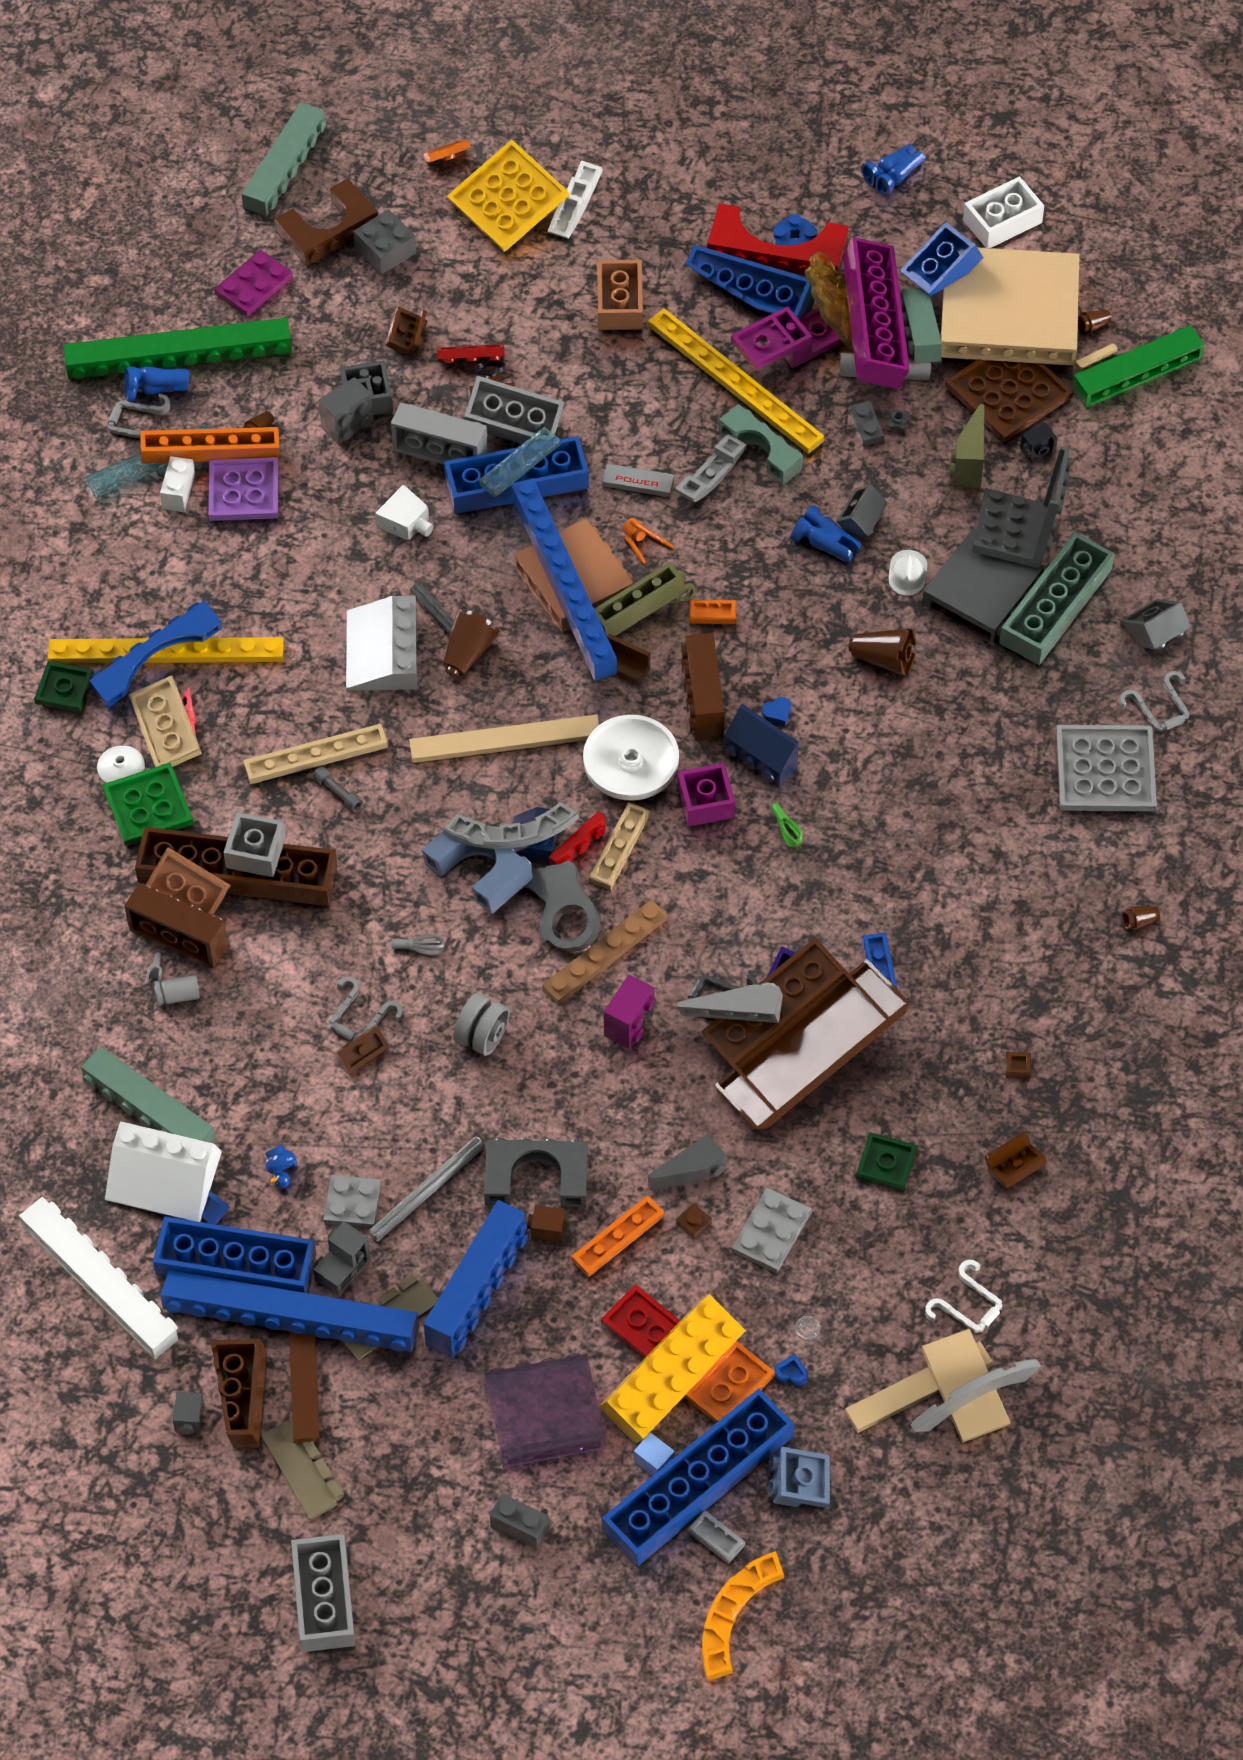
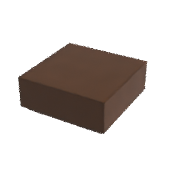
M1006 1052V1078L1031 1079V1053Z

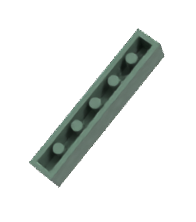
M303 102L299 103L242 192L244 209L267 216L271 209L276 207L281 193H285L288 182L297 173L298 166L305 161L309 149L314 147L319 133L325 130L327 121L325 120L323 109Z
M100 1046L81 1066L82 1079L89 1087H96L108 1101L112 1102L114 1100L118 1103L126 1114H133L139 1118L140 1123L144 1127L213 1143L216 1140L213 1126Z

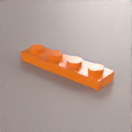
M647 1195L571 1256V1260L587 1277H590L661 1220L665 1212Z

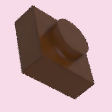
M694 1203L676 1219V1224L693 1239L698 1237L712 1223V1218Z

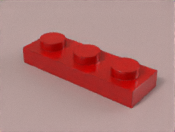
M504 344L437 348V359H442V363L455 362V358H464V361L472 362L478 361V357H487V360H500V356H505Z
M599 811L594 814L549 856V866L566 861L572 862L578 854H583L595 838L599 839L606 830L605 816Z

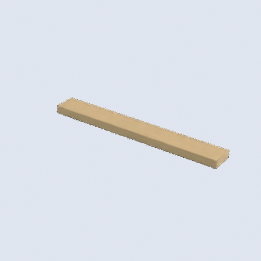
M589 715L409 739L412 763L587 741L592 731L599 726L598 715Z

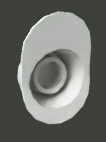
M914 550L897 552L891 559L888 577L892 590L903 596H912L919 593L926 581L927 560L925 557Z

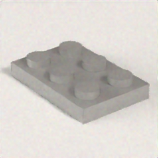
M766 1187L732 1246V1253L777 1274L810 1217L812 1208Z

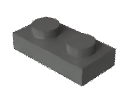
M867 401L850 405L848 412L861 445L866 446L883 442L884 434L871 402Z

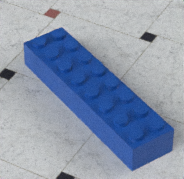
M758 1388L602 1517V1531L638 1567L696 1519L704 1510L708 1509L781 1446L793 1438L794 1423Z

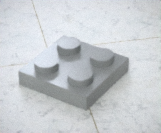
M331 1175L324 1224L340 1226L345 1221L352 1227L371 1229L376 1223L381 1179Z

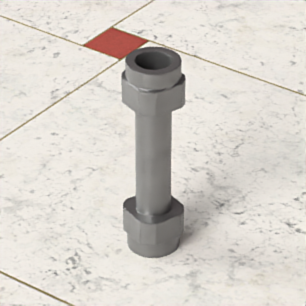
M321 766L315 770L313 778L316 779V782L321 786L326 785L344 800V806L349 810L356 812L360 809L363 801L356 793L350 794L332 778L331 772Z

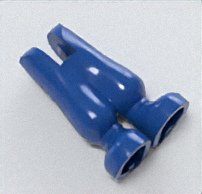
M908 144L896 152L881 158L877 162V166L873 162H865L861 165V173L870 187L875 185L876 191L879 194L887 195L893 191L894 186L900 184L911 171L922 164L926 156L921 151L915 152V147L912 144Z
M145 366L143 368L126 367L125 396L128 402L135 400L139 389H142L146 395L184 391L189 386L190 372L187 369H161Z
M815 505L807 509L804 518L801 517L790 536V539L794 542H799L804 537H807L811 546L847 563L853 558L852 552H858L862 546L858 540L846 533L831 518L822 516L819 508Z

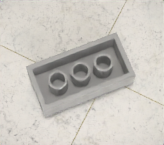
M477 375L464 420L486 425L487 434L528 446L554 440L565 402Z
M401 402L392 419L393 451L443 465L444 461L488 453L487 426L479 422H471L460 419L457 416H449L435 410H427L413 404Z
M344 1534L291 1540L302 1652L356 1646Z

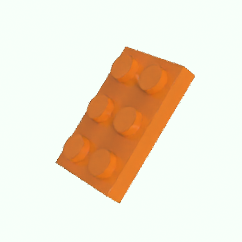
M735 1341L687 1392L684 1398L717 1423L758 1388L762 1390L775 1377V1371L738 1341Z

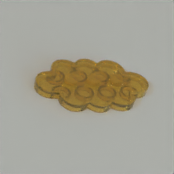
M816 252L809 259L810 266L805 269L806 278L812 286V296L820 306V314L826 324L837 331L839 338L847 347L853 349L845 276L835 270L832 261L824 253Z

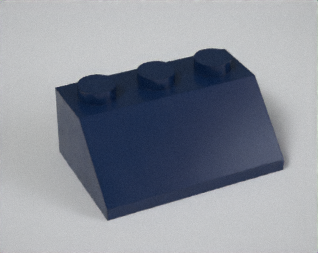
M742 704L724 735V749L733 757L736 756L749 769L756 770L762 774L765 780L773 782L779 787L797 769L799 742Z

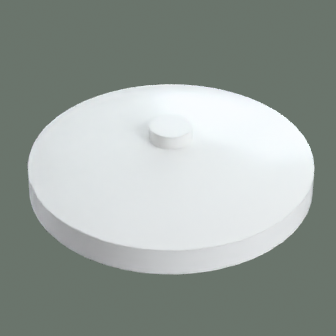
M641 715L617 716L601 723L587 738L583 751L584 769L591 783L604 794L621 800H641L658 794L674 779L679 765V749L672 733L658 721Z

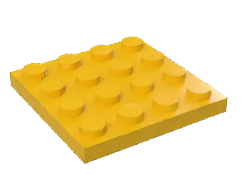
M511 139L449 193L447 198L505 252L569 196V192Z

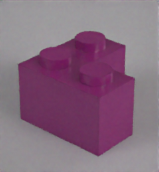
M628 974L603 1012L604 1036L628 1049L631 1048L634 1042H638L644 1032V1029H642L643 1016L646 1011L650 1012L656 1003L654 987Z

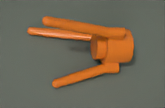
M634 517L627 520L622 528V531L626 534L624 540L629 543L642 564H645L646 561L635 545L634 540L641 541L646 534L670 549H674V545L647 529Z

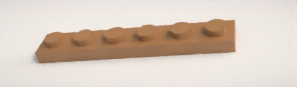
M649 900L542 984V990L556 1004L560 1005L668 920V915L654 901Z

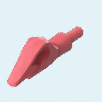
M188 687L181 699L182 702L184 700L187 702L184 707L195 733L194 724L196 719L193 712L190 687Z

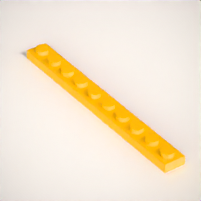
M665 308L648 320V326L807 454L824 442L823 434Z
M149 638L49 639L48 661L63 664L111 663L116 657H124L128 654L131 647L139 642L144 643ZM208 638L204 642L178 643L155 653L144 663L283 662L284 638Z

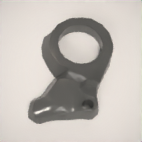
M566 861L561 864L531 869L533 879L524 887L534 891L546 902L539 924L543 943H552L558 949L566 952H575L588 948L597 938L600 931L601 918L596 907L583 891L585 887L579 880V872L576 865L571 861ZM572 909L585 910L588 917L585 931L574 940L564 941L559 939L557 924L564 913Z

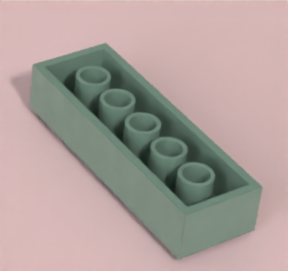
M1074 532L1001 627L999 644L1040 665L1111 572L1115 553Z

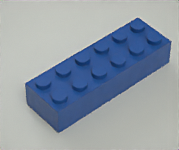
M579 436L444 461L445 480L454 514L513 503L512 485L534 478L542 497L589 488V471Z
M497 1200L423 1324L427 1347L452 1359L457 1351L461 1352L467 1341L465 1337L469 1331H474L479 1321L478 1315L481 1310L488 1308L491 1301L490 1295L494 1289H499L504 1278L503 1273L506 1268L510 1269L516 1258V1251L518 1248L522 1249L527 1241L525 1212Z
M164 1216L153 1259V1266L156 1276L167 1277L168 1271L174 1270L307 1293L316 1258L315 1241L310 1239Z

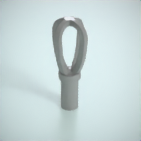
M426 934L415 939H392L391 945L392 949H410L426 955H439L444 950L445 942L442 936L438 934ZM430 938H437V939L439 940V941H420V940L430 939ZM422 944H440V945H422ZM421 948L440 949L438 951H429Z

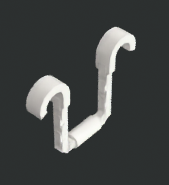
M966 1260L959 1267L958 1276L960 1280L994 1303L995 1307L990 1308L978 1325L959 1311H956L950 1304L938 1298L931 1299L927 1303L925 1315L930 1322L934 1323L936 1314L931 1309L935 1307L940 1308L974 1331V1333L983 1332L984 1328L989 1327L1000 1314L999 1311L1003 1307L1002 1301L997 1296L979 1285L965 1273L967 1269H973L975 1272L980 1270L978 1262Z

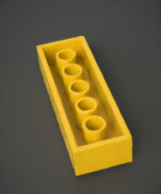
M708 1294L682 1318L604 1400L599 1408L635 1444L638 1443L655 1428L746 1330Z

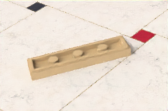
M628 802L589 876L590 883L609 890L612 889L650 816V810Z

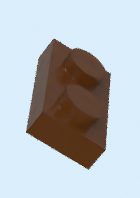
M373 1026L334 1053L346 1073L350 1074L390 1046L379 1027Z

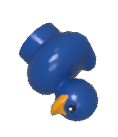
M280 1145L265 1153L268 1158L265 1168L268 1173L274 1174L270 1183H273L279 1189H284L290 1184V1176L283 1170L289 1167L295 1168L297 1161L293 1152L286 1150L284 1145Z

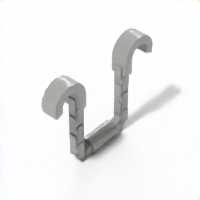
M158 394L159 402L163 403V406H147L120 400L115 403V407L112 409L107 425L110 433L140 439V431L114 427L120 417L121 408L161 416L170 410L169 398L166 395Z
M1171 671L1165 675L1163 683L1164 689L1171 696L1183 715H1178L1162 722V724H1158L1140 694L1134 690L1122 692L1119 700L1120 708L1124 710L1127 705L1125 700L1132 699L1142 710L1155 731H1167L1179 726L1184 721H1188L1190 712L1178 694H1176L1170 681L1176 680L1180 685L1185 684V677L1178 671Z
M349 976L343 977L338 981L337 989L343 990L345 986H352L353 989L329 1020L331 1030H335V1033L352 1041L358 1037L357 1033L341 1024H336L359 994L358 981ZM395 1001L383 1004L362 1034L373 1026H377L379 1021L390 1010L397 1012L395 1019L399 1023L403 1018L402 1006Z

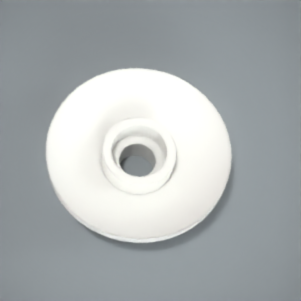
M115 746L106 750L100 756L97 763L99 777L105 783L145 770L142 754L130 746Z

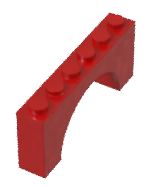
M719 203L707 248L786 272L837 280L848 241L849 226L827 222L823 231L808 242L789 246L774 245L759 240L746 230L740 219V207Z

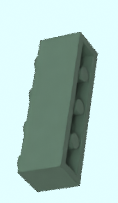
M921 288L901 289L900 299L903 323L906 326L904 327L905 339L909 340L907 342L908 354L913 356L914 364L941 361L942 343L930 295Z

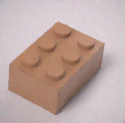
M597 260L598 330L643 329L642 260Z

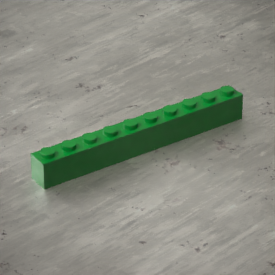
M288 317L64 344L68 379L126 373V367L143 368L149 366L171 368L275 354L281 355L292 352Z

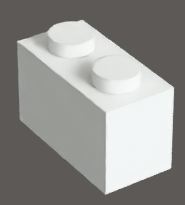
M170 456L160 491L162 509L185 512L195 479L193 459Z

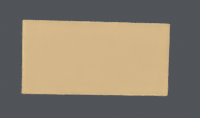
M172 675L128 694L155 767L170 762L173 767L202 754Z
M970 1329L921 1347L944 1402L949 1399V1394L954 1390L988 1373ZM997 1390L969 1402L950 1415L962 1443L1009 1426L1011 1423Z

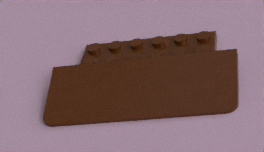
M815 937L758 984L762 985V983L769 982L780 987L783 999L779 1023L717 1018L701 1031L703 1036L733 1068L730 1073L715 1084L716 1089L754 1129L764 1130L770 1127L907 1012V999L868 959L848 973Z

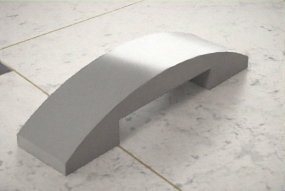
M727 434L715 446L714 454L693 476L688 475L675 488V492L692 502L705 497L730 472L744 452L746 444Z

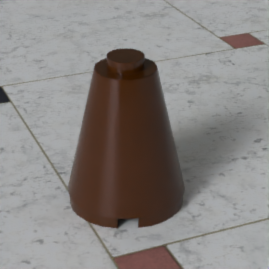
M463 609L457 611L449 638L443 666L446 668L445 672L453 677L463 676L497 638L500 632L497 626L495 630L490 626L492 622L489 619L470 610L466 614L462 613Z
M912 629L858 633L850 639L848 649L852 656L896 674L905 675L909 674L913 667L915 653H912V645L916 646V635Z

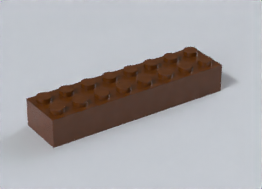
M144 827L135 865L138 883H147L164 852L169 847L230 884L231 886L226 894L329 906L337 869L336 850L284 844L274 876L269 877L226 868L224 850L228 837Z

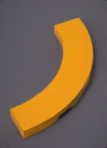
M776 1551L761 1556L747 1564L745 1568L726 1582L714 1599L705 1621L702 1638V1659L707 1681L733 1674L729 1655V1640L733 1624L742 1607L762 1588L775 1581L784 1579V1573Z

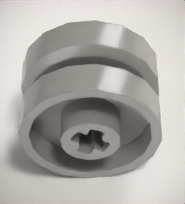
M478 992L473 994L458 1017L454 1028L453 1040L466 1047L473 1044L474 1051L484 1056L490 1055L506 1030L510 1017V1008L499 1002L491 1004L490 998Z

